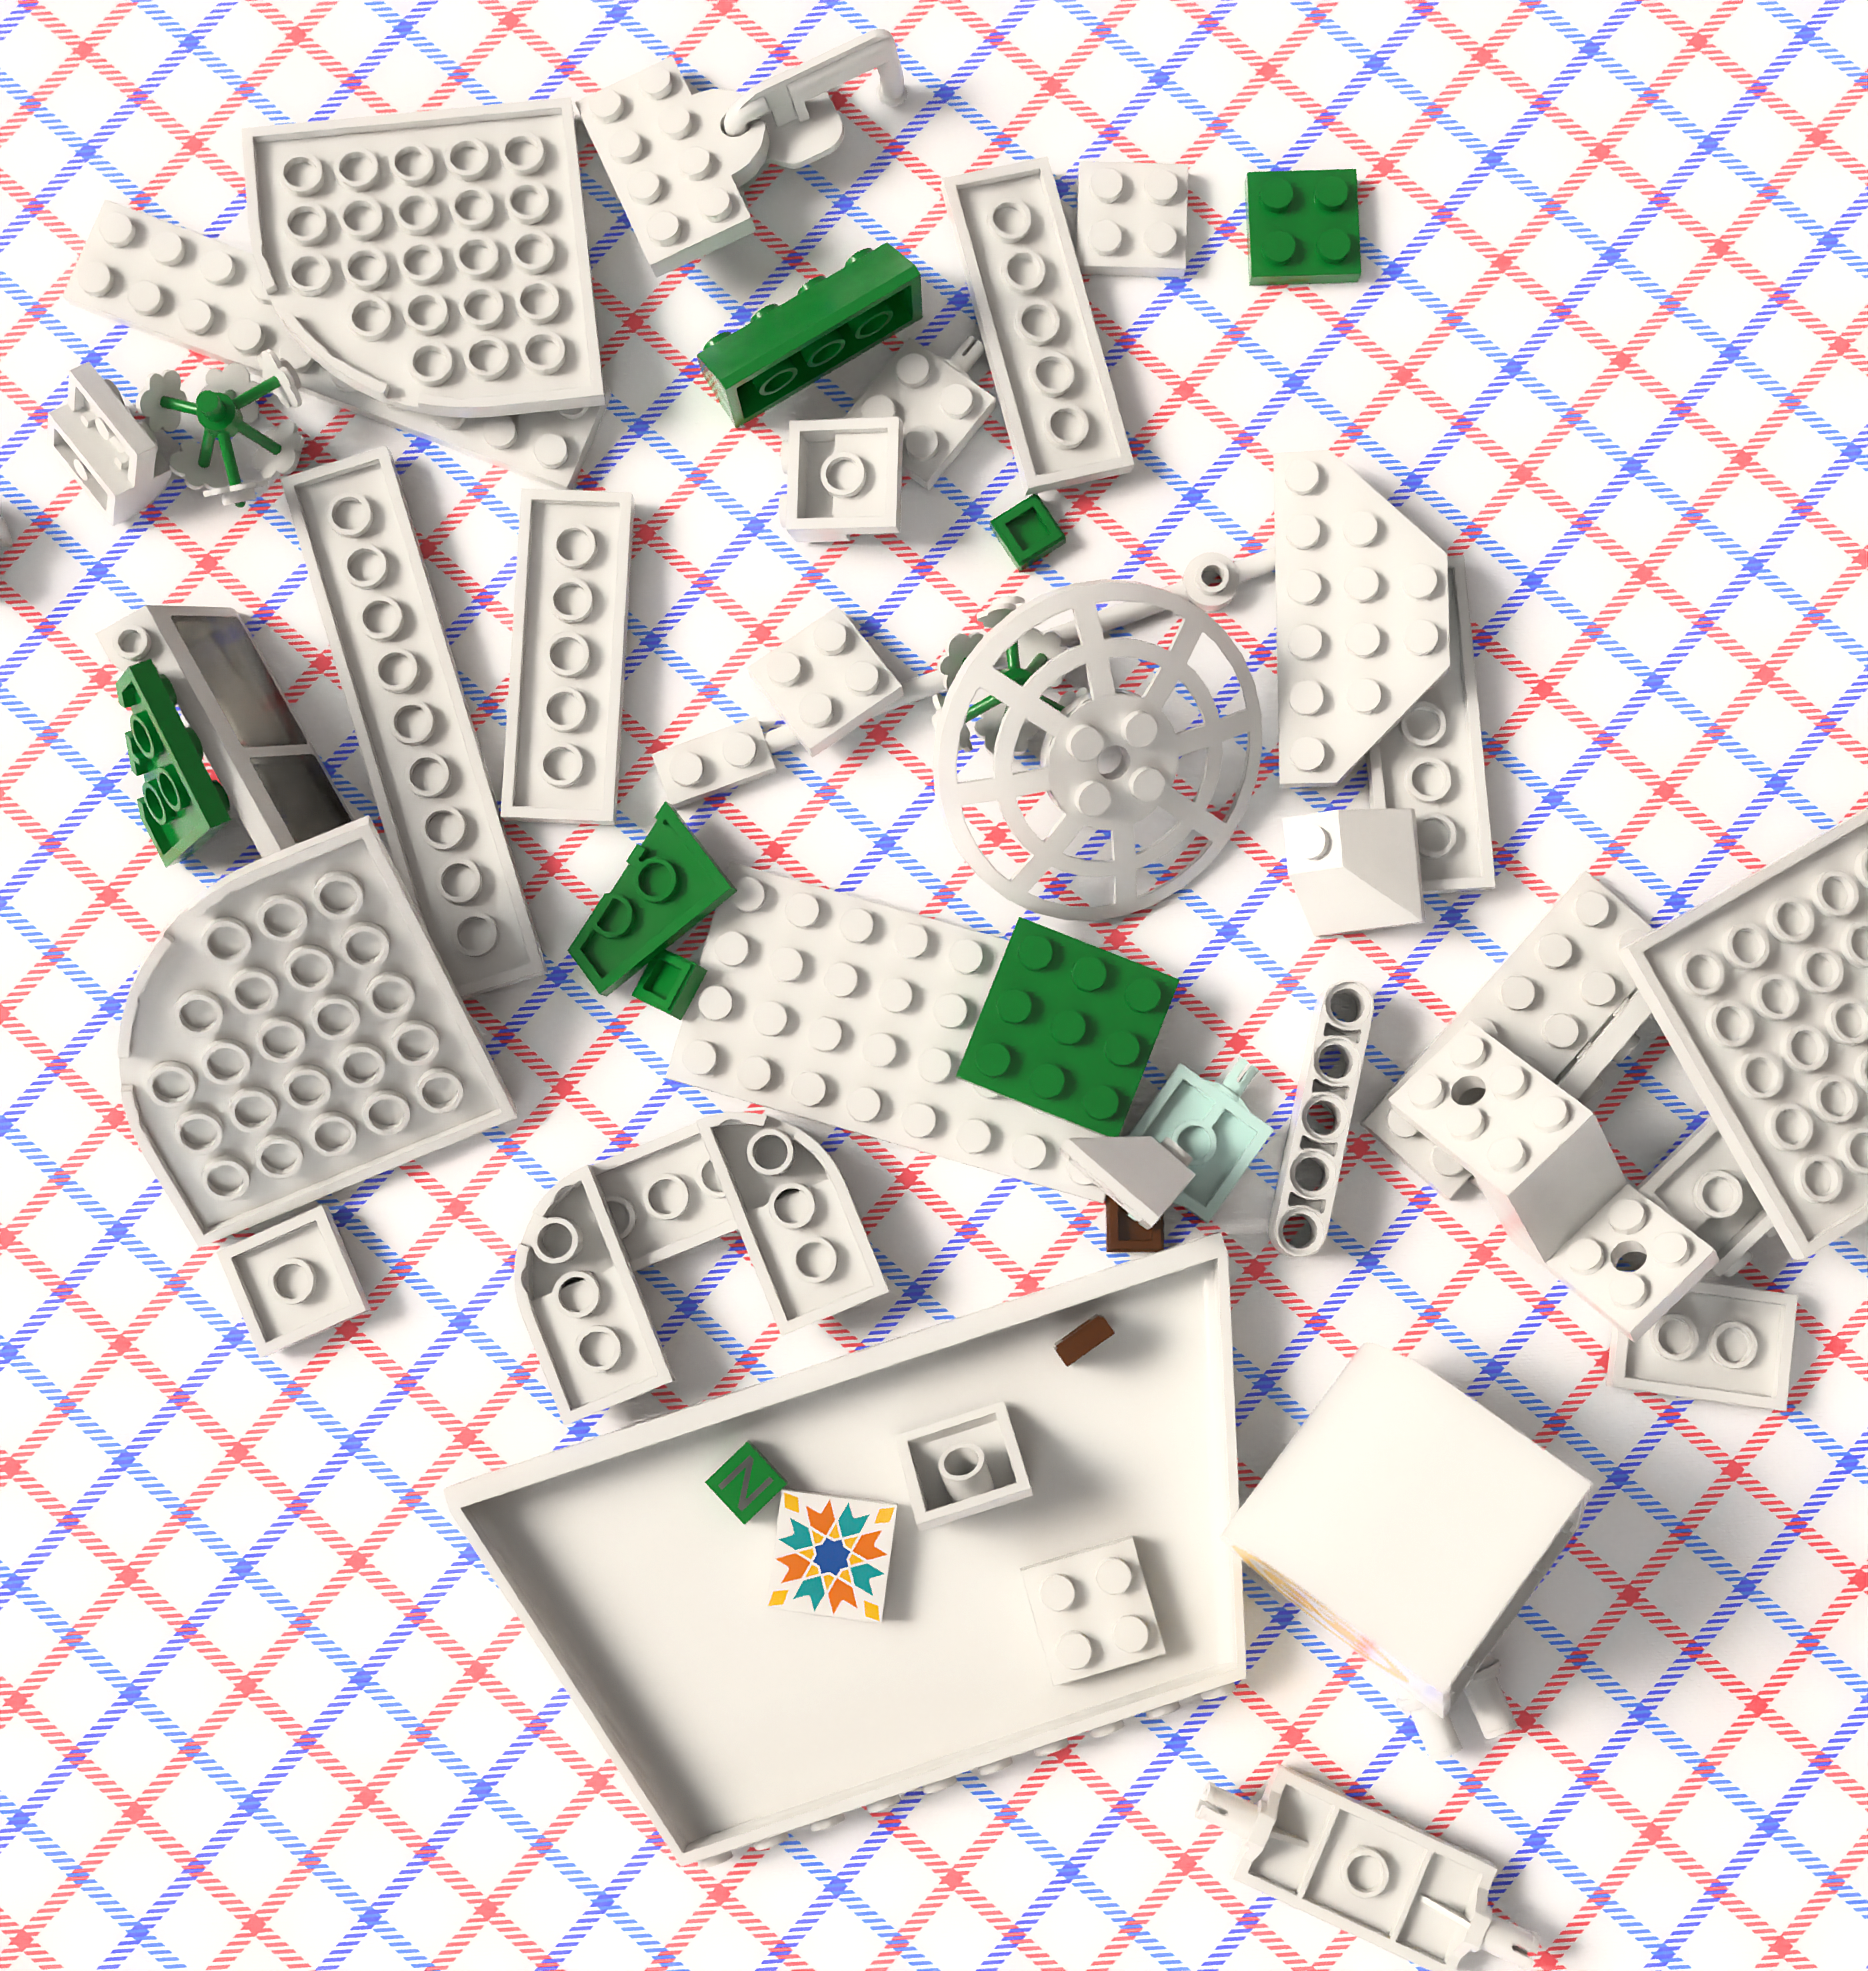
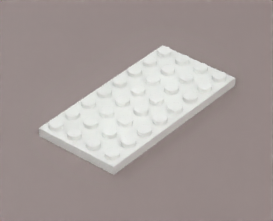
M729 861L726 876L737 889V892L715 909L699 962V966L708 971L683 1016L665 1078L1098 1203H1104L1106 1193L1060 1154V1146L1067 1138L1104 1136L956 1078L957 1071L1010 940ZM1127 1117L1125 1119L1119 1137H1122Z

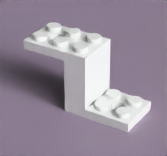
M1471 1021L1388 1099L1397 1114L1473 1174L1508 1237L1515 1245L1634 1343L1720 1261L1714 1248L1628 1184L1604 1132L1591 1110ZM1476 1087L1486 1089L1483 1098L1479 1102L1463 1106L1458 1104L1460 1096L1465 1091ZM1638 1251L1647 1255L1643 1266L1636 1271L1622 1272L1616 1269L1618 1260L1626 1253Z

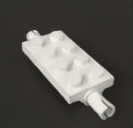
M1278 1763L1275 1765L1261 1800H1258L1255 1804L1216 1786L1213 1782L1208 1781L1202 1791V1794L1206 1796L1205 1801L1199 1798L1195 1810V1818L1205 1820L1242 1838L1241 1848L1230 1871L1233 1880L1429 1971H1456L1464 1955L1469 1951L1477 1952L1479 1949L1515 1964L1524 1971H1528L1531 1968L1534 1959L1527 1956V1952L1538 1953L1540 1935L1492 1914V1908L1488 1905L1489 1890L1498 1870L1494 1863Z

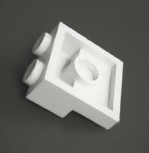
M900 417L789 421V440H783L780 448L782 471L784 474H788L787 494L780 495L778 512L781 527L786 528V531L796 543L850 541V534L900 533L903 422Z
M1711 1116L1635 1187L1636 1190L1715 1249L1720 1261L1704 1275L1705 1277H1721L1723 1274L1727 1278L1733 1276L1752 1259L1753 1254L1749 1249L1763 1235L1770 1238L1777 1234L1775 1227Z

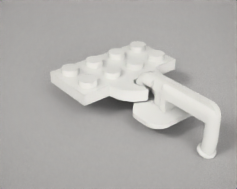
M877 28L868 31L808 61L759 82L745 94L728 89H709L691 94L673 56H669L574 102L656 278L757 231L738 188L754 178L765 162L798 169L831 154L840 146L844 138V126L827 92L828 90L877 68L880 83L877 85L875 93L878 100L888 106H898L906 101L908 92L904 86L901 62L894 37L888 30Z

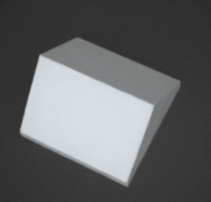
M1004 1401L894 1436L919 1532L1033 1496L1031 1483Z

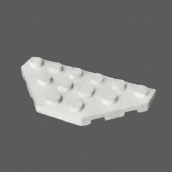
M1331 450L1273 453L1279 786L1280 788L1338 786L1353 770V767L1409 713L1411 707L1431 687H1434L1450 669L1448 556L1443 549Z

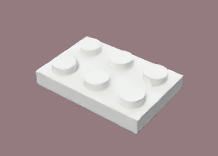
M1698 1281L1636 1343L1612 1324L1606 1386L1787 1411L1798 1295Z

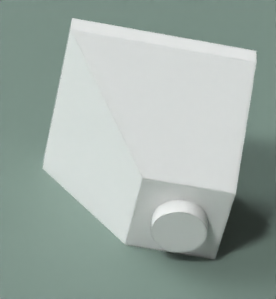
M1342 809L1283 818L1288 876L1313 936L1320 937L1426 922L1415 809Z
M1152 1136L1067 1138L1060 1146V1154L1147 1230L1157 1222L1196 1175L1187 1167L1193 1158L1168 1137L1161 1143L1157 1142Z

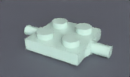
M1241 1057L1238 1058V1061L1221 1084L1205 1080L1179 1063L1127 1136H1152L1159 1143L1168 1137L1193 1158L1187 1167L1196 1175L1172 1204L1183 1206L1205 1223L1210 1222L1274 1131L1272 1127L1253 1115L1240 1098L1255 1075L1259 1073V1070L1252 1064L1239 1082H1237V1078L1249 1063ZM1128 1213V1216H1129L1132 1220L1137 1221L1135 1218H1133V1217Z

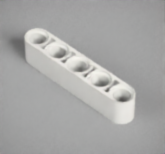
M1343 979L1332 984L1318 996L1314 1005L1268 1223V1237L1271 1245L1279 1253L1288 1257H1307L1315 1254L1323 1247L1328 1234L1374 1013V999L1370 990L1363 983L1356 980ZM1344 993L1355 1001L1357 1015L1352 1022H1342L1333 1015L1331 1000L1334 994ZM1325 1048H1333L1343 1055L1345 1071L1340 1078L1328 1077L1321 1071L1319 1056ZM1314 1103H1321L1332 1111L1334 1125L1327 1135H1320L1314 1132L1308 1125L1307 1113ZM1303 1159L1313 1160L1321 1168L1322 1181L1320 1186L1314 1191L1302 1189L1296 1181L1295 1170ZM1293 1215L1304 1217L1311 1228L1308 1242L1299 1248L1291 1246L1283 1235V1226L1286 1220Z

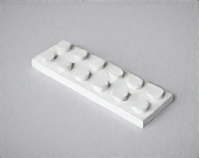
M1048 156L943 177L940 189L1025 496L1130 473L1135 465Z
M521 488L500 816L504 821L616 825L635 498L632 492Z
M1464 555L1448 556L1450 669L1434 687H1431L1411 707L1409 713L1366 754L1370 808L1415 809L1423 895L1492 890L1496 887Z
M1583 871L1359 1124L1445 1200L1451 1199L1472 1173L1397 1114L1388 1099L1470 1021L1553 1082L1636 987L1617 951L1655 929L1589 872ZM1476 1087L1465 1091L1460 1096L1458 1104L1463 1106L1479 1102L1483 1098L1486 1089Z

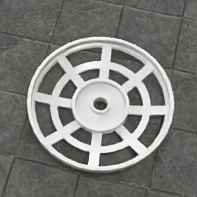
M1116 579L1072 583L1043 593L1009 613L985 634L963 662L946 694L936 726L932 759L934 790L943 825L957 852L975 874L1008 901L1031 912L1062 920L1097 921L1129 915L1155 905L1184 888L1210 865L1232 837L1246 812L1258 777L1262 753V713L1256 685L1242 653L1225 629L1203 609L1175 593L1139 581ZM1110 601L1144 603L1171 611L1183 619L1168 650L1139 639L1115 637L1104 639L1096 603ZM1072 610L1081 645L1069 648L1046 662L1030 676L1023 686H1020L993 668L1004 652L1029 630L1057 614ZM1202 632L1218 646L1232 666L1241 686L1246 706L1244 709L1219 718L1218 709L1208 687L1197 672L1187 664ZM1109 658H1137L1154 663L1159 668L1143 696H1140L1128 690L1114 688ZM1085 665L1090 687L1089 693L1072 701L1061 712L1040 699L1041 695L1060 677L1079 666ZM1180 681L1194 698L1202 715L1203 724L1175 733L1170 720L1162 709L1177 682ZM980 687L1009 708L1002 719L995 741L992 764L993 777L958 782L957 760L960 735L970 704ZM1025 719H1028L1047 732L1041 748L1040 768L1013 773L1015 745ZM1247 733L1248 744L1243 774L1233 803L1222 821L1208 812L1206 808L1212 799L1220 776L1223 742ZM1118 745L1122 752L1119 766L1110 773L1101 774L1098 770L1100 754L1106 748ZM1206 748L1203 777L1197 794L1192 801L1172 787L1178 770L1179 757ZM1046 791L1052 802L1064 813L1044 840L1039 838L1027 823L1018 805L1017 797ZM992 801L998 802L999 810L1009 830L1021 845L1031 853V856L1010 879H1007L997 871L979 849L966 823L962 806ZM1158 806L1179 819L1178 823L1160 840L1142 851L1136 852L1135 823L1149 816ZM1084 826L1097 830H1110L1113 859L1085 860L1066 855L1063 852ZM1192 829L1209 839L1199 854L1175 877L1149 892L1137 896V869L1148 866L1168 854L1187 837ZM1051 867L1082 877L1114 876V904L1096 907L1069 906L1044 900L1029 893V891Z

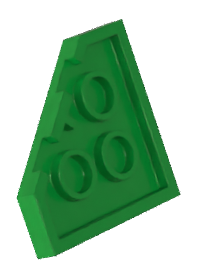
M149 659L129 666L115 685L119 704L124 709L131 707L132 710L130 717L131 730L125 732V739L131 771L136 776L144 775L143 797L137 799L140 818L165 868L188 859L231 821L228 814L230 802L223 786L217 780H211L202 762L204 753L197 734L192 728H185L175 708L177 697L170 680L164 674H158L152 660Z

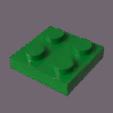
M1357 169L1247 172L1244 184L1249 286L1358 283L1362 273Z

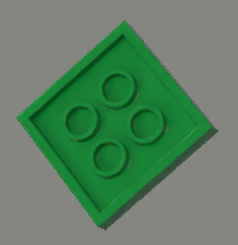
M1019 917L957 1071L956 1078L1101 1136L1119 1137L1180 979Z

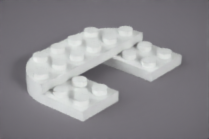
M751 1112L720 1113L695 1120L693 1124L593 1165L587 1164L573 1171L549 1189L533 1209V1215L525 1229L521 1243H518L514 1264V1288L523 1322L564 1426L675 1380L634 1272L736 1230L740 1232L781 1336L890 1292L847 1187L848 1184L833 1158L819 1143L799 1128L768 1115Z

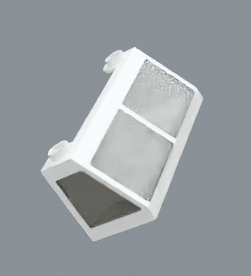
M145 605L95 633L108 659L119 670L125 672L129 666L151 659L158 674H164L170 680L176 693L178 707L189 727L197 734L204 754L262 858L355 821L241 615L233 607Z

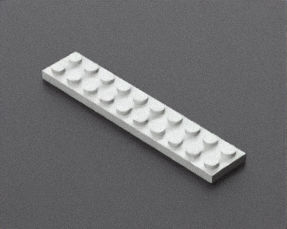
M106 198L62 294V297L74 307L222 363H241L249 370V373L262 377L263 370L257 362V356L262 354L263 351L270 349L279 359L284 358L293 366L301 382V387L298 389L301 393L555 489L573 490L612 396L609 388L604 386L606 405L477 418L434 416L405 410L381 402L350 387L330 374L310 357L292 337L271 303L259 277L252 253Z
M383 446L280 478L394 866L462 1000L548 973L391 451L387 446Z

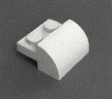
M90 362L70 369L68 403L48 412L47 445L113 527L133 517L147 507L165 488L172 471L168 462L158 451V443L152 430L145 422L136 421L124 406L122 395L116 385L109 379L103 380Z

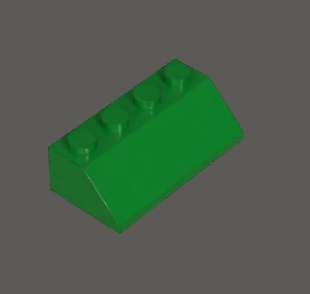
M888 242L874 250L872 248H864L852 255L846 261L844 268L827 278L825 276L812 278L799 289L797 296L780 306L774 303L763 307L753 315L750 323L734 333L723 332L710 339L705 344L703 351L696 356L704 379L736 429L922 319L921 274L917 267Z

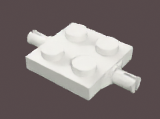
M968 335L965 342L952 358L947 359L933 354L914 339L908 337L842 419L900 417L903 422L902 474L908 475L929 491L997 408L996 398L974 383L967 374L978 359L985 354L984 345L979 340L975 341V337Z

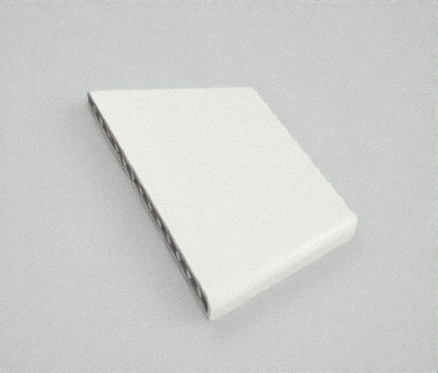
M1221 1232L1199 1237L499 1468L442 1489L448 1510L680 1867L697 1862L699 1869L711 1868L733 1857L731 1850L754 1843L756 1850L768 1849L786 1841L789 1838L788 1831L809 1824L812 1831L828 1829L844 1821L845 1812L866 1806L868 1812L881 1811L901 1801V1793L922 1787L925 1794L938 1792L954 1785L957 1782L955 1775L978 1768L980 1775L995 1773L1012 1765V1756L1033 1749L1036 1756L1048 1755L1069 1745L1067 1738L1087 1731H1090L1091 1737L1105 1736L1122 1729L1125 1726L1123 1719L1143 1712L1146 1713L1149 1719L1162 1717L1177 1711L1180 1708L1179 1700L1200 1693L1204 1700L1219 1698L1236 1690L1234 1682L1247 1678L1242 1559L1235 1555L1220 1538L1224 1529L1240 1509L1229 1254ZM1095 1314L1102 1315L1115 1334L1067 1367L1053 1348L1055 1347L1054 1343ZM1004 1401L1031 1483L1033 1496L919 1532L894 1436ZM748 1440L788 1481L784 1488L898 1504L882 1624L766 1608L782 1489L744 1525L705 1483ZM1132 1536L1166 1654L1053 1687L1020 1568Z

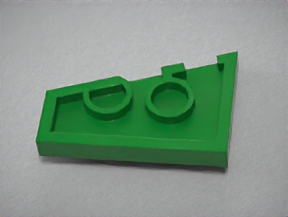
M667 801L664 802L654 817L657 821L641 845L637 844L627 858L628 866L611 892L603 895L567 950L597 992L606 997L737 892V889L676 809Z

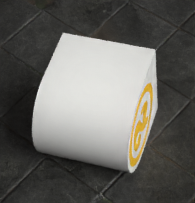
M1364 1342L1224 1529L1220 1538L1249 1568L1287 1600L1444 1719L1580 1527L1593 1483L1432 1371L1385 1346Z

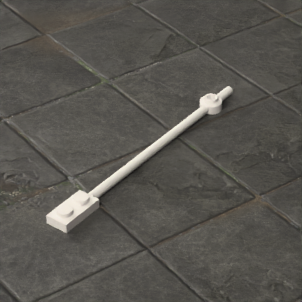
M1275 547L1234 562L1218 552L1201 553L1188 563L1182 581L1162 587V589L1175 593L1200 607L1205 612L1221 610L1233 600L1239 583L1275 570ZM1207 571L1216 572L1221 578V584L1215 587L1208 586L1203 582L1201 575ZM1121 602L1099 610L1098 615L1104 633L1165 611V609L1144 603ZM1075 620L1042 631L1043 634L1049 630L1059 632L1062 636V645L1064 646L1080 642ZM1006 651L993 666L998 671L1008 667ZM935 670L900 683L904 696L875 716L946 691L943 685L944 674ZM757 716L653 753L652 757L667 799L677 809L777 772L771 754L798 745L800 741L787 725L763 733Z

